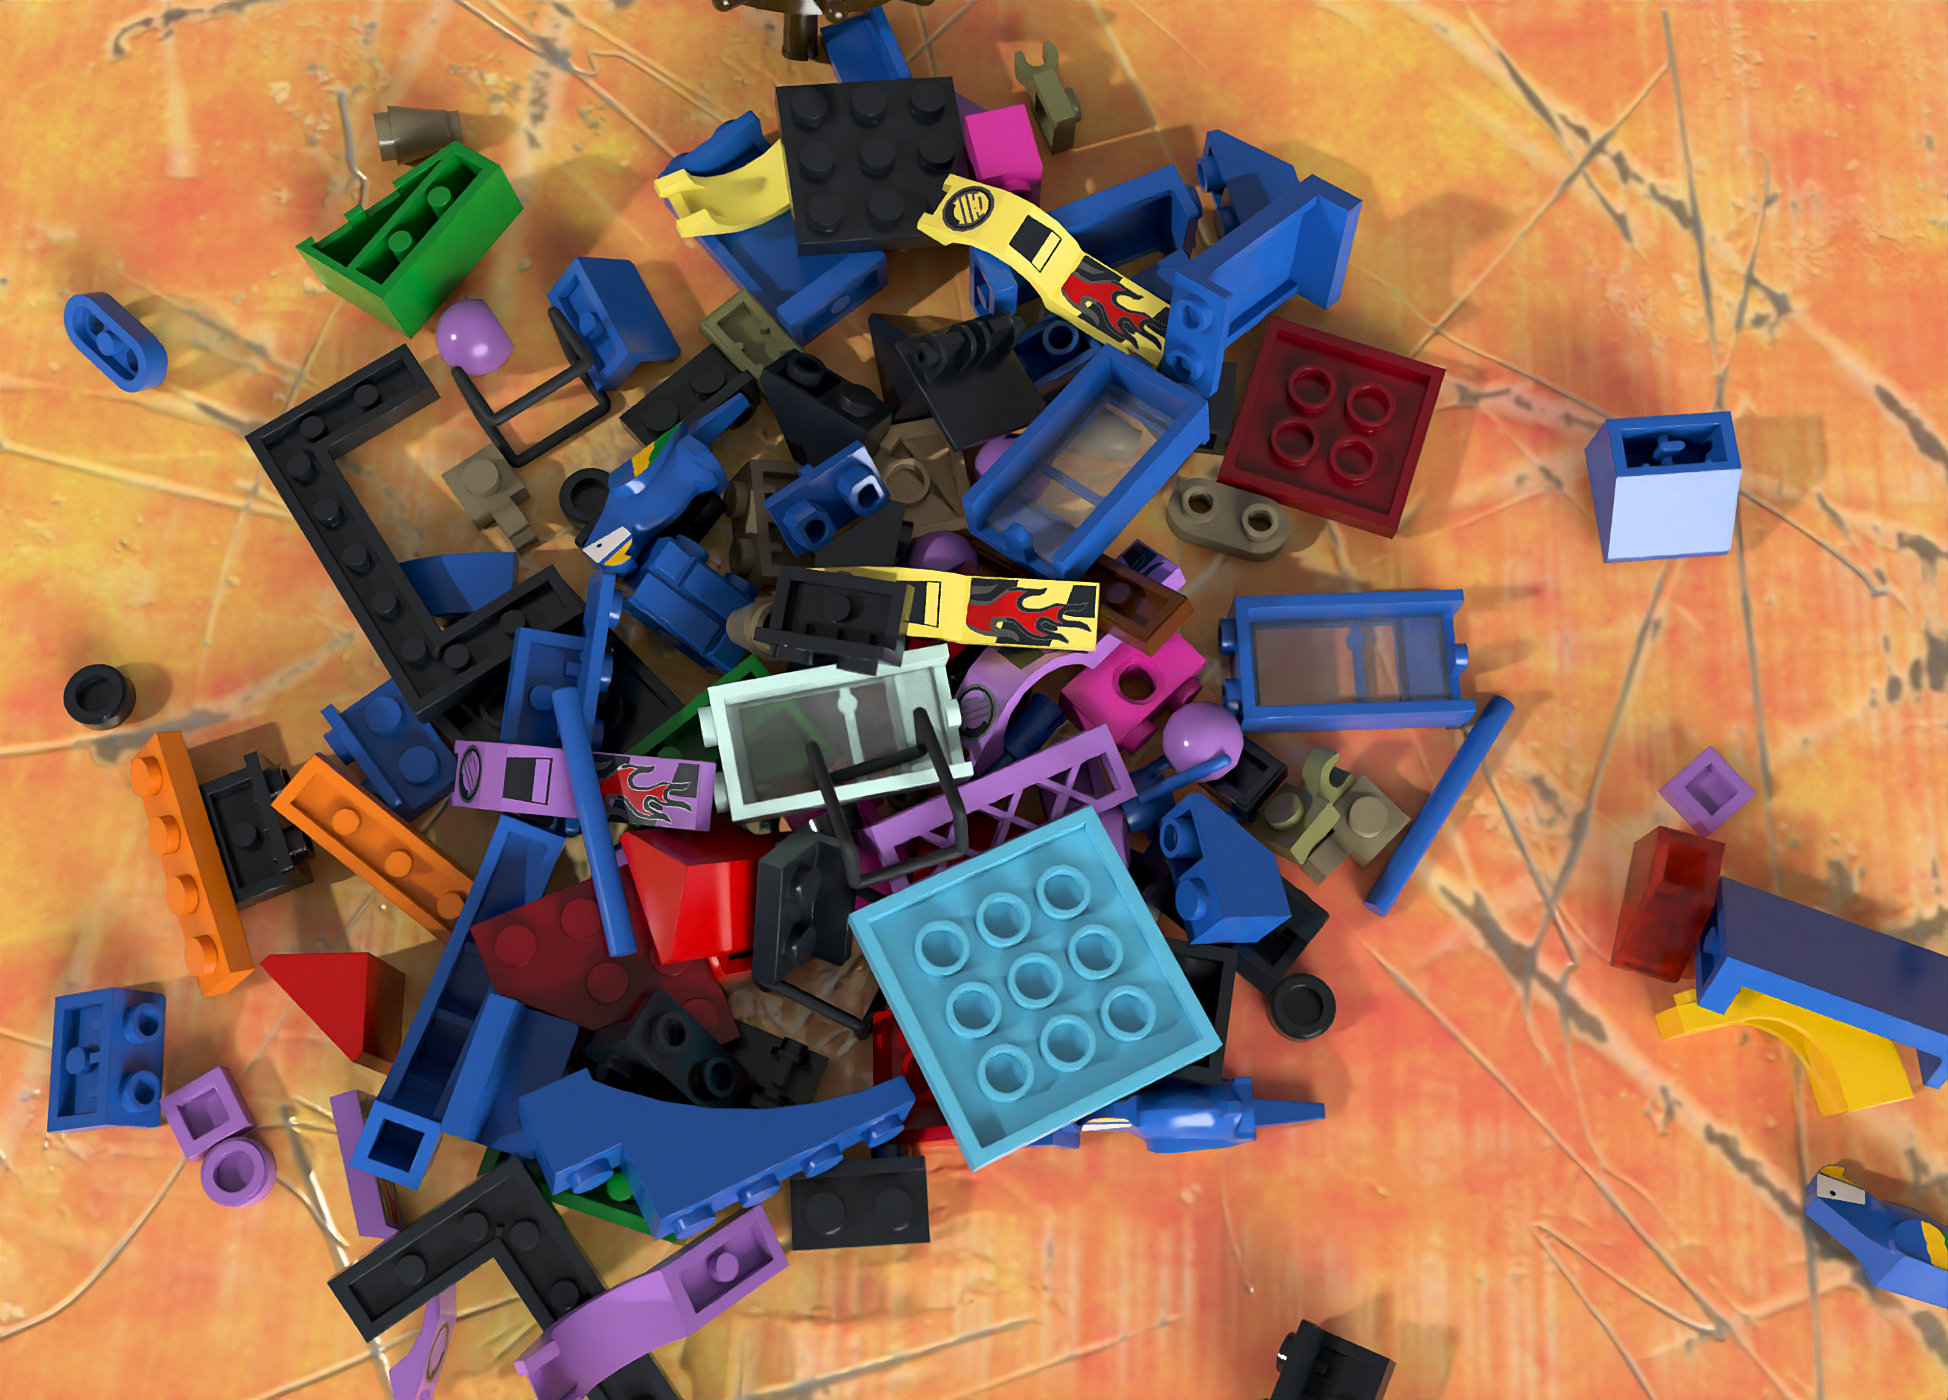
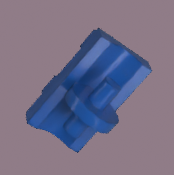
M856 440L815 468L809 463L799 468L797 472L800 478L762 503L779 528L792 553L799 557L808 550L818 551L834 540L835 532L861 515L869 517L886 506L887 498L891 494L865 446Z

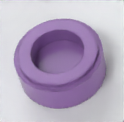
M232 1137L219 1142L208 1152L201 1167V1183L205 1193L214 1202L224 1206L240 1208L259 1202L269 1193L275 1182L277 1167L274 1155L266 1145L254 1139Z

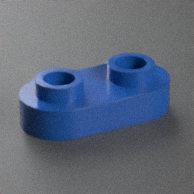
M102 291L74 295L67 301L64 309V324L71 342L120 389L131 393L156 388L161 385L167 371V353L159 340L112 296Z

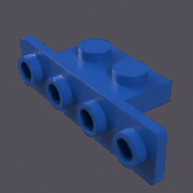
M601 570L590 576L581 637L524 627L516 628L499 743L563 749L551 693L561 688L577 687L592 752H600L603 741L604 722L603 719L595 718L599 692L606 693L608 691L613 672L612 654L605 653L608 628L615 629L617 627L623 601L622 591L614 589L615 572ZM554 817V830L560 831L562 834L578 835L579 818Z

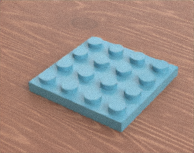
M1092 805L849 914L848 924L972 1173L1215 1052L1223 1045Z

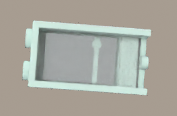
M947 643L904 651L901 667L878 664L876 676L836 669V664L708 687L711 706L698 708L705 748L718 746L723 771L715 773L713 792L717 814L731 811L733 826L738 827L744 824L826 809L820 788L816 787L811 779L805 750L806 743L809 741H816L818 743L829 773L917 745L913 711L917 707L926 709L955 783L968 782L974 775L972 762L964 761L958 731L961 726L960 708L957 699H952L945 668V664L950 657ZM927 753L921 758L833 786L840 805H846L939 787L941 783L930 755Z

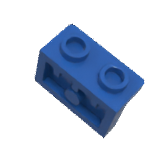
M392 678L342 713L332 703L320 711L332 727L323 736L335 754L346 766L356 761L367 776V779L360 784L408 823L450 795V792H454L457 758L430 721L423 725L417 719Z
M111 987L55 997L47 1121L48 1133L70 1134L115 1127L147 1129L159 1126L161 1106L158 1101L161 1100L166 1012V997L164 994Z

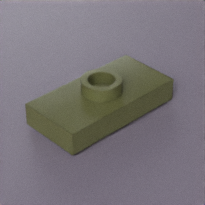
M743 287L699 322L700 332L710 343L715 345L740 373L748 370L756 378L760 397L770 407L771 405L760 381L763 368L793 348L802 353H807L746 287Z

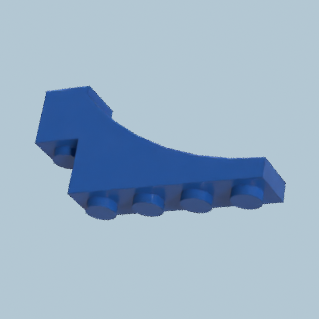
M504 811L501 814L446 949L389 1074L373 1103L349 1163L350 1167L416 1191L419 1189L434 1162L445 1133L439 1131L489 994L491 992L504 996L495 992L470 927L543 898L568 838L567 834H562L560 831L510 812Z
M584 1068L520 1096L518 1121L552 1195H556L569 1188L572 1189L574 1194L589 1191L611 1178L614 1174L612 1168L620 1166L654 1240L657 1241L673 1232L677 1239L681 1240L709 1227L717 1219L714 1213L740 1201L743 1208H749L765 1201L781 1189L779 1181L802 1170L807 1178L829 1170L844 1158L842 1151L862 1141L866 1142L868 1148H872L894 1138L904 1130L903 1122L916 1098L905 1077L901 1075L860 1092L811 1104L767 1109L707 1108L664 1102L616 1089L594 1081L588 1069Z

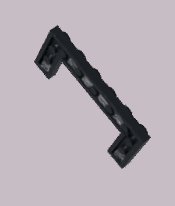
M406 343L244 437L412 712L424 725L510 671L516 628L524 627L570 635L583 626L584 610L552 564L444 631L440 629L335 462L336 459L441 398Z
M518 1151L331 1276L327 1282L367 1343L493 1257L543 1332L571 1310L610 1289ZM652 1351L618 1369L598 1383L586 1395L589 1400H684Z

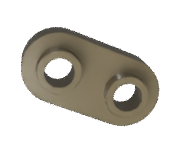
M1193 478L1179 484L1170 496L1166 512L1169 528L1182 541L1250 562H1264L1275 557L1282 550L1290 530L1288 515L1284 508L1275 500L1204 478ZM1194 500H1202L1208 504L1210 511L1196 513L1190 508L1189 503ZM1252 518H1261L1268 523L1269 529L1262 532L1256 531L1249 525L1248 521Z

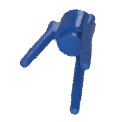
M1222 754L1169 778H1165L1163 774H1159L1170 768L1165 755H1162L1144 768L1129 773L1138 796L1117 805L1118 809L1125 814L1129 833L1132 835L1145 830L1149 841L1153 840L1154 833L1159 826L1158 821L1176 806L1172 792L1227 767L1231 763V757L1228 754ZM1234 811L1225 812L1238 824L1253 822L1259 815V812L1256 811L1246 821Z

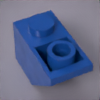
M1219 129L1207 132L1202 157L1196 160V173L1200 188L1204 194L1211 192L1216 206L1214 210V225L1219 240L1300 183L1293 165Z
M1189 793L1158 821L1160 846L1164 855L1167 856L1176 891V908L1178 914L1183 919L1189 944L1257 942L1292 916L1274 853L1204 794Z

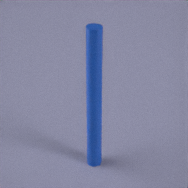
M561 688L553 691L551 698L610 958L622 957L633 954L638 950L578 688Z
M1499 695L1491 697L1367 895L1363 904L1373 913L1386 917L1515 709L1514 705L1506 698Z

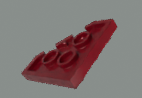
M628 863L619 866V871L638 950L633 954L610 958L592 878L470 927L493 988L499 994L595 1031L631 1020L646 994L651 990L662 988L721 1045L741 1037L721 986L715 979L708 958L661 964Z

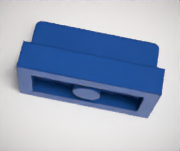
M882 6L863 10L862 15L847 19L843 23L819 28L822 46L838 83L912 79Z
M576 257L546 295L552 307H558L593 354L594 364L587 372L597 391H616L641 361L674 362L681 354L680 347L637 269L630 260Z
M490 992L439 1131L506 1153L513 1154L518 1151L522 1158L534 1159L535 1156L518 1121L519 1097L566 1076L581 1034L580 1026L574 1022L528 1009L517 1000Z

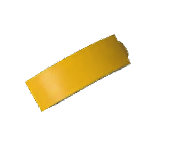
M1744 986L1740 988L1724 1015L1697 1006L1696 988L1674 994L1676 1006L1655 1014L1662 1041L1729 1026L1753 1027L1776 1036L1791 1048L1804 1066L1821 1118L1914 1098L1900 1056L1890 1039Z

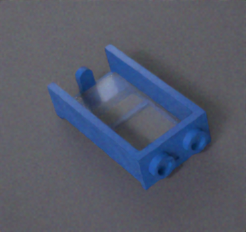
M1106 343L962 497L970 533L1042 580L1078 582V579L1200 443L1205 445L1210 439L1208 401L1191 385L1182 382L1176 383L1155 371L1141 356L1132 353L1126 354Z
M1463 589L1234 596L1227 618H1219L1218 620L1220 656L1230 657L1231 678L1223 679L1222 706L1235 715L1244 735L1249 733L1445 727L1446 730L1462 729L1476 713L1475 699H1461L1459 677L1468 666V648L1466 643H1455L1453 617L1464 603Z

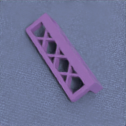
M1107 723L1086 729L957 786L966 814L977 811L999 820L990 847L979 852L968 848V851L962 855L966 858L949 866H946L947 861L933 865L929 875L911 883L908 882L906 875L888 881L895 894L1089 805H1092L1096 814H1099L1138 796ZM1100 755L1114 791L1094 799L1073 790L1072 787L1081 763ZM1066 770L1061 784L1047 779ZM1031 785L1057 794L1048 821L1039 825L1014 816L1023 789ZM944 792L856 831L866 856L877 853L882 867L900 862L894 846L914 837L939 846L940 849L955 844L953 815ZM1008 796L1003 811L988 805ZM1068 799L1081 804V806L1064 813ZM949 822L944 837L929 832ZM1010 825L1024 831L1005 840Z

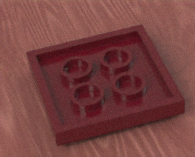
M1271 316L1216 482L1271 498L1279 504L1393 539L1398 530L1446 369Z

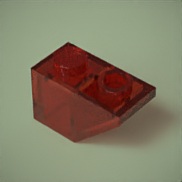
M1661 825L1634 842L1610 966L1672 984L1679 982L1714 907L1726 843Z

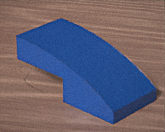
M515 552L448 554L399 563L439 627L452 626L458 622V619L467 617L518 585L519 559Z

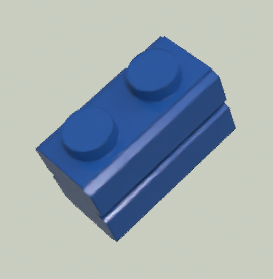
M677 535L675 539L670 536L652 539L647 543L635 561L638 568L626 575L617 588L623 594L622 610L708 673L727 674L738 665L747 649L733 643L728 637L726 631L728 617L733 611L755 602L758 591L749 582L733 573L727 572L724 577L706 564L710 557L709 553L698 543L683 535Z

